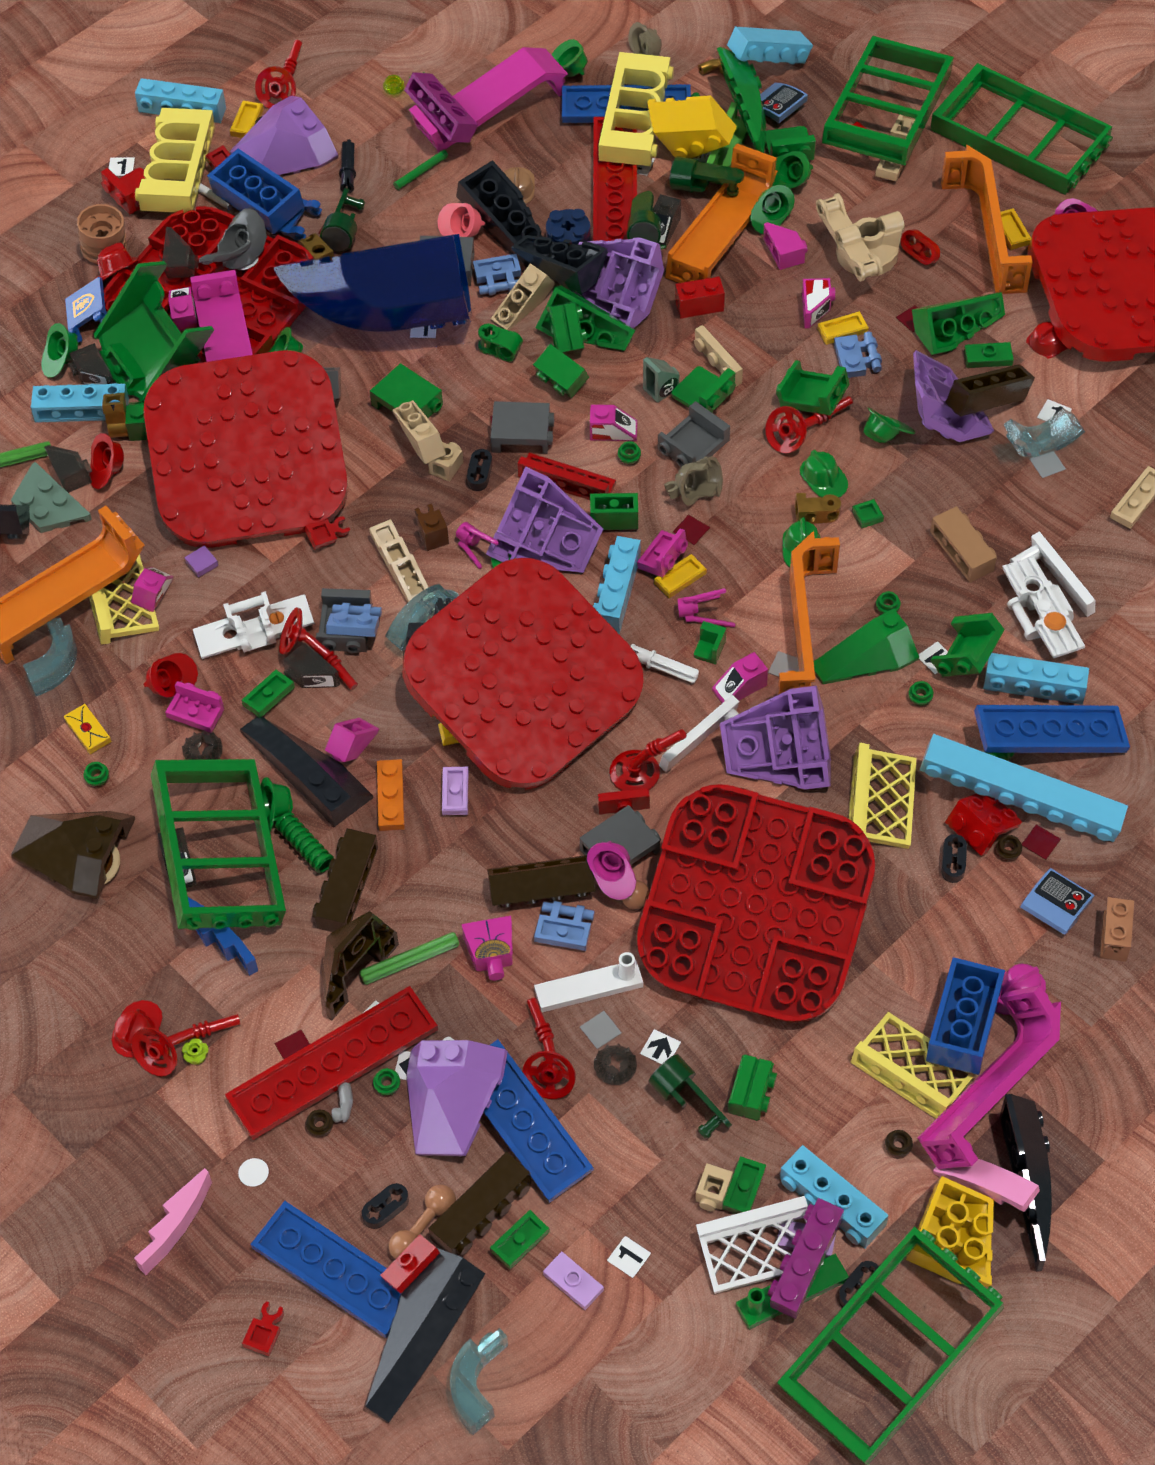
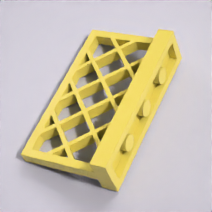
M140 554L135 561V567L126 573L127 576L123 581L117 579L112 582L118 586L113 592L102 588L89 596L101 645L111 643V638L159 631L155 610L154 612L147 611V609L131 603L132 595L127 600L118 596L122 589L133 593L134 587L127 583L131 578L137 580L143 571ZM112 600L122 604L118 611L108 606ZM127 608L137 612L133 619L122 613ZM143 615L151 619L152 624L142 625L137 621ZM117 619H120L127 623V626L114 629L113 624Z
M859 743L853 757L848 819L863 830L869 842L909 849L911 846L917 758L869 749L870 744ZM872 758L881 760L886 766L878 771L871 763ZM899 763L909 765V772L902 775L895 765ZM888 770L897 778L891 784L881 775ZM875 778L885 787L877 793L870 786V782ZM899 783H902L908 790V793L903 797L893 788ZM887 791L896 800L889 806L880 797ZM873 800L883 809L877 814H874L868 807V804ZM897 805H900L906 811V816L901 819L891 810ZM885 813L894 821L887 828L878 819ZM874 822L881 832L878 834L866 833V826ZM898 826L905 834V838H895L890 831Z
M890 1012L883 1017L863 1042H859L854 1049L851 1059L853 1065L935 1119L963 1093L977 1075L966 1072L968 1074L966 1078L954 1079L953 1068L926 1062L930 1038ZM889 1022L898 1028L899 1034L886 1035L884 1027ZM906 1040L918 1041L921 1044V1049H908ZM888 1041H901L903 1050L890 1051ZM873 1042H883L885 1051L877 1052L869 1047V1045ZM924 1055L926 1065H913L910 1056ZM892 1057H905L907 1066L895 1064ZM946 1070L948 1079L935 1080L933 1071ZM928 1071L930 1081H921L915 1076V1072ZM951 1086V1097L947 1098L938 1092L937 1087Z

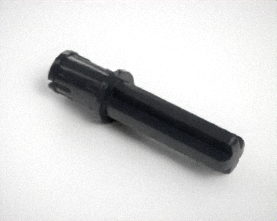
M350 139L342 142L341 169L339 170L341 178L340 190L343 192L347 186L349 193L354 191V178L356 177L354 169L355 144Z

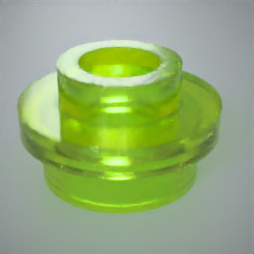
M389 75L383 83L384 91L391 95L401 93L405 87L404 81L398 75Z

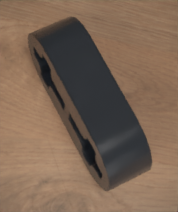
M478 449L471 455L467 471V485L473 491H482L489 483L492 470V455L488 450ZM481 459H485L483 460L482 466H480L478 462H480ZM477 474L481 475L478 481H474L477 478Z
M951 834L946 837L943 844L941 873L942 877L950 883L961 881L966 870L967 842L961 835ZM952 844H957V854H952ZM951 863H956V873H951Z
M398 1183L391 1184L368 1201L362 1209L364 1224L371 1229H379L403 1211L409 1203L406 1187ZM394 1193L397 1196L401 1194V1201H392L391 1194ZM372 1210L375 1213L379 1211L380 1218H370L369 1212Z
M872 1261L861 1262L841 1286L838 1301L842 1308L848 1302L846 1300V1292L851 1294L856 1288L860 1289L863 1285L861 1283L863 1272L868 1273L872 1271L874 1273L879 1267L876 1263Z

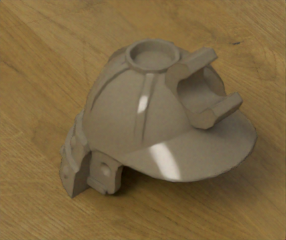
M639 22L634 23L630 27L628 41L634 54L660 55L662 40L658 36L657 30L646 28V25Z
M713 456L704 457L696 462L683 465L675 475V481H669L664 484L670 499H675L681 495L683 502L687 506H691L702 497H719L723 485L721 465L717 458Z

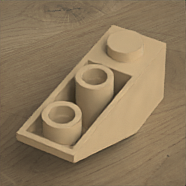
M529 264L491 317V320L504 329L511 330L544 301L556 283L544 272Z
M413 400L393 409L395 417L424 464L446 455L438 430Z

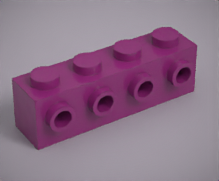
M820 1198L817 1199L815 1205L809 1204L803 1218L807 1220L803 1230L798 1229L791 1243L795 1248L791 1256L786 1254L779 1269L783 1271L779 1281L774 1279L767 1295L771 1297V1308L794 1319L797 1318L843 1220L844 1209Z

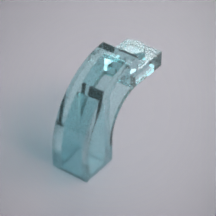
M1064 408L1051 419L1037 426L1026 427L1012 419L1004 424L1008 432L1006 434L1008 440L1013 444L1017 453L1024 457H1039L1058 451L1085 433L1077 417Z
M440 584L426 588L402 608L389 627L385 637L401 651L405 650L408 623L427 622L434 616L435 604L438 598H442L443 603L446 604V598H450L452 602L459 594L453 590H446Z
M60 617L46 623L53 639L47 653L23 665L36 697L60 685L71 673L76 662L77 646L70 624L64 626Z
M500 1328L494 1333H487L480 1340L479 1346L470 1338L459 1350L452 1365L450 1389L454 1409L462 1424L472 1435L495 1417L493 1406L477 1388V1379L481 1370L508 1347L507 1336Z

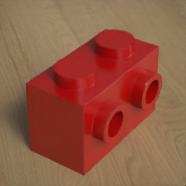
M720 276L675 284V303L680 319L724 311L725 292Z

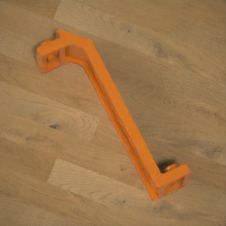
M738 143L733 147L731 167L738 168L744 172L743 181L737 184L739 193L736 196H730L727 194L728 184L724 183L668 252L665 278L678 283L711 278V270L751 221V211L761 193L772 187L778 172L775 170L776 157Z
M967 144L965 151L945 152L941 180L942 190L967 188L978 194L995 293H1027L1032 257L1031 255L1008 256L991 159Z
M107 506L99 509L98 512L103 529L94 541L0 598V658L6 665L15 660L11 652L14 649L13 643L130 571L145 544L116 511L112 513Z
M813 531L791 552L789 582L799 672L791 670L779 673L778 695L792 688L811 686V682H815L804 577L812 574L837 573L840 550L839 537L815 538Z

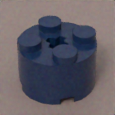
M582 209L554 210L550 213L546 222V237L551 238L552 242H563L564 239L571 240L572 244L591 241L590 221Z

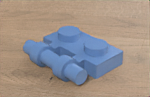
M517 254L473 261L477 284L484 282L487 284L478 286L480 295H496V292L506 290L510 292L519 280H514V277L521 276ZM506 279L505 282L494 283L496 280Z
M872 332L864 333V341H858L857 335L834 338L839 365L846 367L848 378L865 376L866 368L872 367L874 372L882 370V358L877 353L876 348L878 344ZM862 352H868L869 356L863 357Z
M351 603L333 604L332 613H330L326 624V634L375 637L379 627V617L382 615V607H373L372 604H364V606H353Z
M558 901L553 903L543 902L542 912L551 914L550 916L539 915L534 942L586 951L591 923L582 921L583 919L593 921L595 911L585 909V906L581 905L576 907L562 905V902ZM560 915H563V916L574 917V918H573V920H569V919H564V918H559V917H560Z

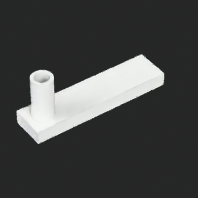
M1040 531L1031 536L1032 547L1010 559V563L1034 556L1036 560L1041 559L1087 617L1095 613V599Z
M733 695L730 696L687 733L686 739L676 743L661 757L659 766L665 772L669 771L720 726L721 722L738 715L739 713L736 710L740 701Z
M625 952L620 955L619 964L534 985V990L541 1011L546 1012L642 988L643 980L634 955Z

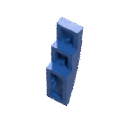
M188 897L190 907H204ZM229 927L223 929H196L206 947L216 942L227 961L238 957L249 976L259 971L254 956Z

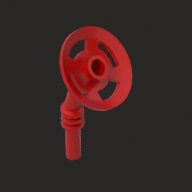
M300 40L294 41L289 58H286L283 68L278 66L268 67L261 71L256 79L255 92L257 98L269 109L275 105L269 101L271 97L275 99L282 98V100L289 97L290 87L288 82L291 83L290 96L296 95V83L292 75L295 73L298 64L297 58L302 47ZM271 72H280L282 75L281 77H273ZM264 79H266L265 94H263L262 91V82Z
M847 396L839 401L831 415L813 413V416L806 419L793 407H778L771 412L767 419L765 427L767 440L776 451L792 453L798 450L804 443L807 428L817 423L821 425L827 419L830 420L832 415L852 405L853 401L850 396ZM785 412L786 416L781 417L776 424L775 420L777 417ZM793 415H796L800 421L797 422L793 419ZM778 431L779 436L784 440L782 445L776 440L774 432ZM800 437L799 441L791 447V443L796 442Z
M298 607L294 608L288 616L279 643L280 653L286 655L295 646L297 641H304L323 657L322 661L325 665L329 666L331 671L334 670L350 690L356 688L358 683L342 666L341 659H338L334 651L328 650L307 632L306 628L302 627V610Z
M680 729L663 739L657 738L649 742L644 750H628L617 755L610 765V778L614 786L621 791L649 788L651 790L657 784L660 777V767L654 757L665 752L668 747L686 739V732ZM618 763H622L623 774L618 777L616 767ZM652 763L654 769L652 777L647 775V764ZM627 781L630 782V783L643 782V784H642V785L633 786V785H628V784H626V782H627Z
M531 998L527 1000V1004L536 1025L535 1032L539 1042L543 1044L544 1051L536 1052L529 1056L524 1063L522 1072L541 1097L547 1099L562 1098L569 1094L575 1085V1070L564 1056L555 1052L554 1034L550 1024L546 1023L537 999ZM540 1057H544L546 1059L540 1062L538 1067L531 1066L532 1063ZM535 1075L536 1079H537L541 1084L545 1085L546 1088H543V1087H541L540 1085H538V1084L534 1081V1079H533L532 1076ZM563 1077L569 1080L564 1087L556 1089L555 1084L559 1083Z
M237 1014L212 1022L206 1020L204 1024L199 1022L198 1026L192 1024L191 1028L168 1037L155 1028L144 1027L133 1035L131 1048L135 1059L143 1069L155 1076H167L177 1066L178 1059L174 1045L192 1038L199 1039V1036L204 1038L205 1034L211 1036L212 1032L241 1025ZM141 1041L146 1043L148 1056H145L142 1051ZM153 1063H157V1064H165V1063H166L167 1067H159V1066L154 1065Z

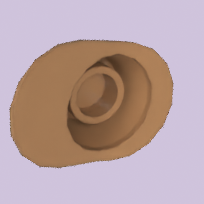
M521 167L505 170L506 176L521 191L525 204H528L533 199L535 193L534 174L530 170Z

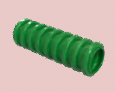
M287 812L280 816L275 824V828L280 831V834L285 836V839L295 847V850L304 857L305 861L317 873L328 870L334 856L329 854L327 849H324L319 840L314 838V835L305 828L304 824L292 812Z

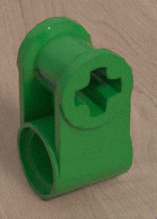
M484 324L478 330L480 337L478 342L479 350L484 354L498 357L504 361H512L523 343V339L518 333L493 324Z

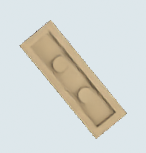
M703 325L696 328L694 344L697 350L703 352L708 358L709 363L715 366L721 374L727 368L735 372L736 387L742 384L743 368Z
M1148 466L1113 509L1110 515L1111 519L1130 529L1155 499V469Z

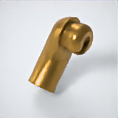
M711 59L698 65L701 75L717 68L723 74L720 59Z

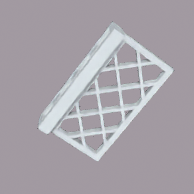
M805 1196L696 1225L714 1294L782 1275L783 1271L776 1269L768 1263L775 1251L784 1256L786 1254L791 1256L790 1253L778 1246L785 1234L794 1238L795 1233L789 1231L788 1228L793 1220L804 1218L808 1208ZM786 1223L785 1227H782L779 1224ZM773 1226L782 1231L775 1244L761 1237L765 1228ZM759 1230L757 1235L752 1231ZM747 1234L754 1238L747 1252L734 1245L738 1235ZM732 1237L730 1242L725 1240L726 1238ZM720 1241L727 1245L720 1259L709 1253L708 1243ZM758 1241L772 1248L765 1262L751 1254ZM731 1248L744 1255L738 1269L724 1262ZM748 1258L762 1265L757 1275L750 1277L741 1272ZM711 1260L717 1262L715 1268H713ZM721 1265L735 1273L730 1282L718 1285L716 1273ZM765 1268L771 1270L769 1272L763 1273ZM738 1275L743 1277V1279L736 1280Z

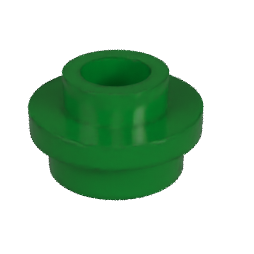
M624 442L618 449V458L623 463L632 464L641 457V449L635 442Z
M883 592L876 600V607L882 614L893 608L896 612L900 609V599L894 592Z
M925 681L914 683L908 693L909 699L917 705L930 703L934 695L932 687Z
M91 762L84 770V779L91 786H100L108 780L109 770L100 762Z
M388 1068L380 1070L374 1076V1088L382 1095L395 1093L400 1087L398 1073ZM386 1080H390L392 1082L388 1086H384L382 1084Z

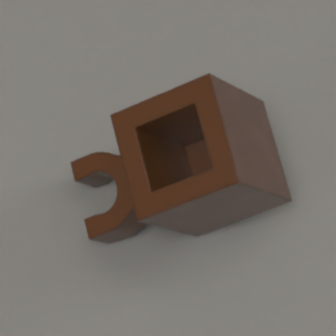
M432 503L427 505L428 513H421L419 508L415 509L419 535L426 551L449 544L448 527L440 509L434 511Z

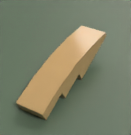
M899 115L890 131V135L906 139L915 119ZM881 159L876 168L875 176L897 181L904 165Z
M390 519L370 527L369 533L409 605L413 606L432 598L433 595L413 554L409 553L402 536H399L392 520Z

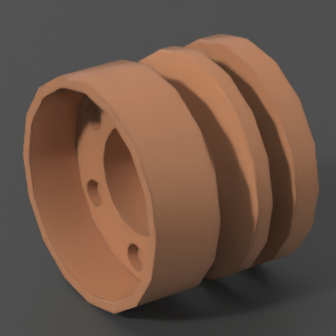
M96 204L88 206L81 211L77 217L80 251L84 258L89 262L98 264V255L104 248L121 242L127 249L124 217L117 208L107 204Z

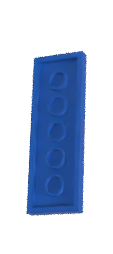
M691 84L668 85L665 88L664 101L666 98H674L675 101L691 97ZM612 85L562 86V123H594V117H605ZM624 85V87L639 88V89H653V88H654V87H650V86ZM620 105L619 109L637 111L649 110L647 108Z
M977 705L974 709L985 753H1127L1130 748L1118 706Z
M498 1039L490 1044V1046L505 1049ZM507 1052L503 1079L500 1085L496 1084L490 1097L492 1102L489 1108H485L483 1113L521 1165L530 1172L532 1180L550 1203L594 1171V1168Z
M284 1201L251 1243L252 1249L387 1339L401 1295L380 1276L387 1268Z

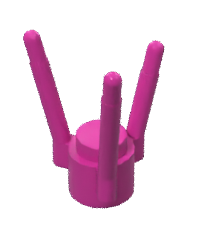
M468 522L462 523L456 531V537L460 540L458 546L464 549L475 565L481 569V563L468 546H475L481 538L495 545H498L499 541L482 533Z
M725 588L691 597L677 598L679 618L686 617V622L703 623V621L719 626L735 627V623L694 616V614L699 613L698 603L720 598V594L726 593Z

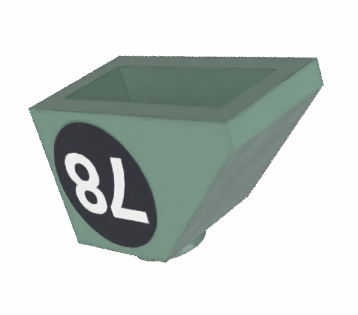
M646 357L643 359V389L659 403L672 394V390L679 384L680 375L677 369L671 367L666 361Z

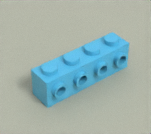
M735 27L727 46L735 54V57L741 61L754 60L757 62L771 61L773 63L805 64L813 44L800 31Z
M141 78L135 91L138 111L142 113L160 115L161 108L213 110L214 123H221L226 110L223 89Z
M117 383L33 386L31 411L35 422L105 421V414H103L102 408L103 395L125 393L126 405L129 404V396L126 384ZM112 400V401H110L109 403H112V402H120V401H118V400Z
M617 536L615 545H610L608 553L610 563L605 564L603 570L605 581L604 584H599L597 593L599 602L593 605L619 635L638 568L637 561L641 557V540Z
M991 653L987 662L983 689L1083 705L1087 690L1089 668Z
M802 1145L781 1167L780 1179L783 1186L791 1192H797L801 1197L805 1196L808 1206L810 1203L815 1205L817 1199L820 1198L844 1209L843 1220L839 1228L845 1232L846 1237L853 1244H860L866 1249L887 1226L889 1215L805 1146Z

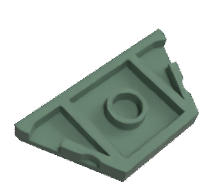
M36 462L32 463L11 499L12 505H30L29 522L40 533L52 531L55 528L68 527L70 522L84 519L85 522L92 520L91 514Z

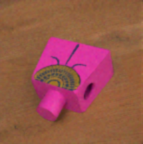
M511 916L462 924L463 939L475 970H487L490 980L502 979L504 977L503 967L513 964Z

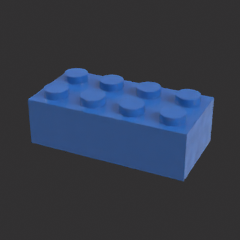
M239 148L207 175L212 192L240 212L245 208L256 210L264 220L265 229L272 234H275L304 208L302 196L297 187Z
M952 958L930 1037L926 1062L977 1075L980 1074L1002 990L1005 970Z

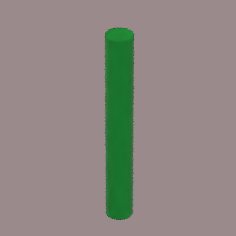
M443 149L393 183L394 187L397 190L401 189L448 157L447 151Z

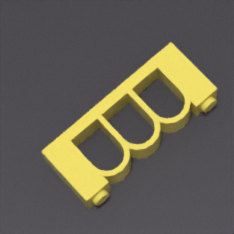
M619 52L599 141V161L651 166L652 157L656 158L658 145L655 144L656 135L653 132L649 110L637 111L619 109V107L622 105L648 109V99H656L657 102H663L665 99V88L668 86V81L673 79L674 67L670 66V57ZM625 84H631V85H640V86H650V87H654V88H653V89H639V88L624 87V85H625ZM615 127L644 130L646 132L632 133L614 130Z
M161 108L160 115L156 117L155 121L157 143L150 149L151 163L144 169L145 179H141L139 188H136L135 199L139 201L140 211L177 212L183 209L185 213L194 210L206 164L205 155L209 152L215 129L213 110Z

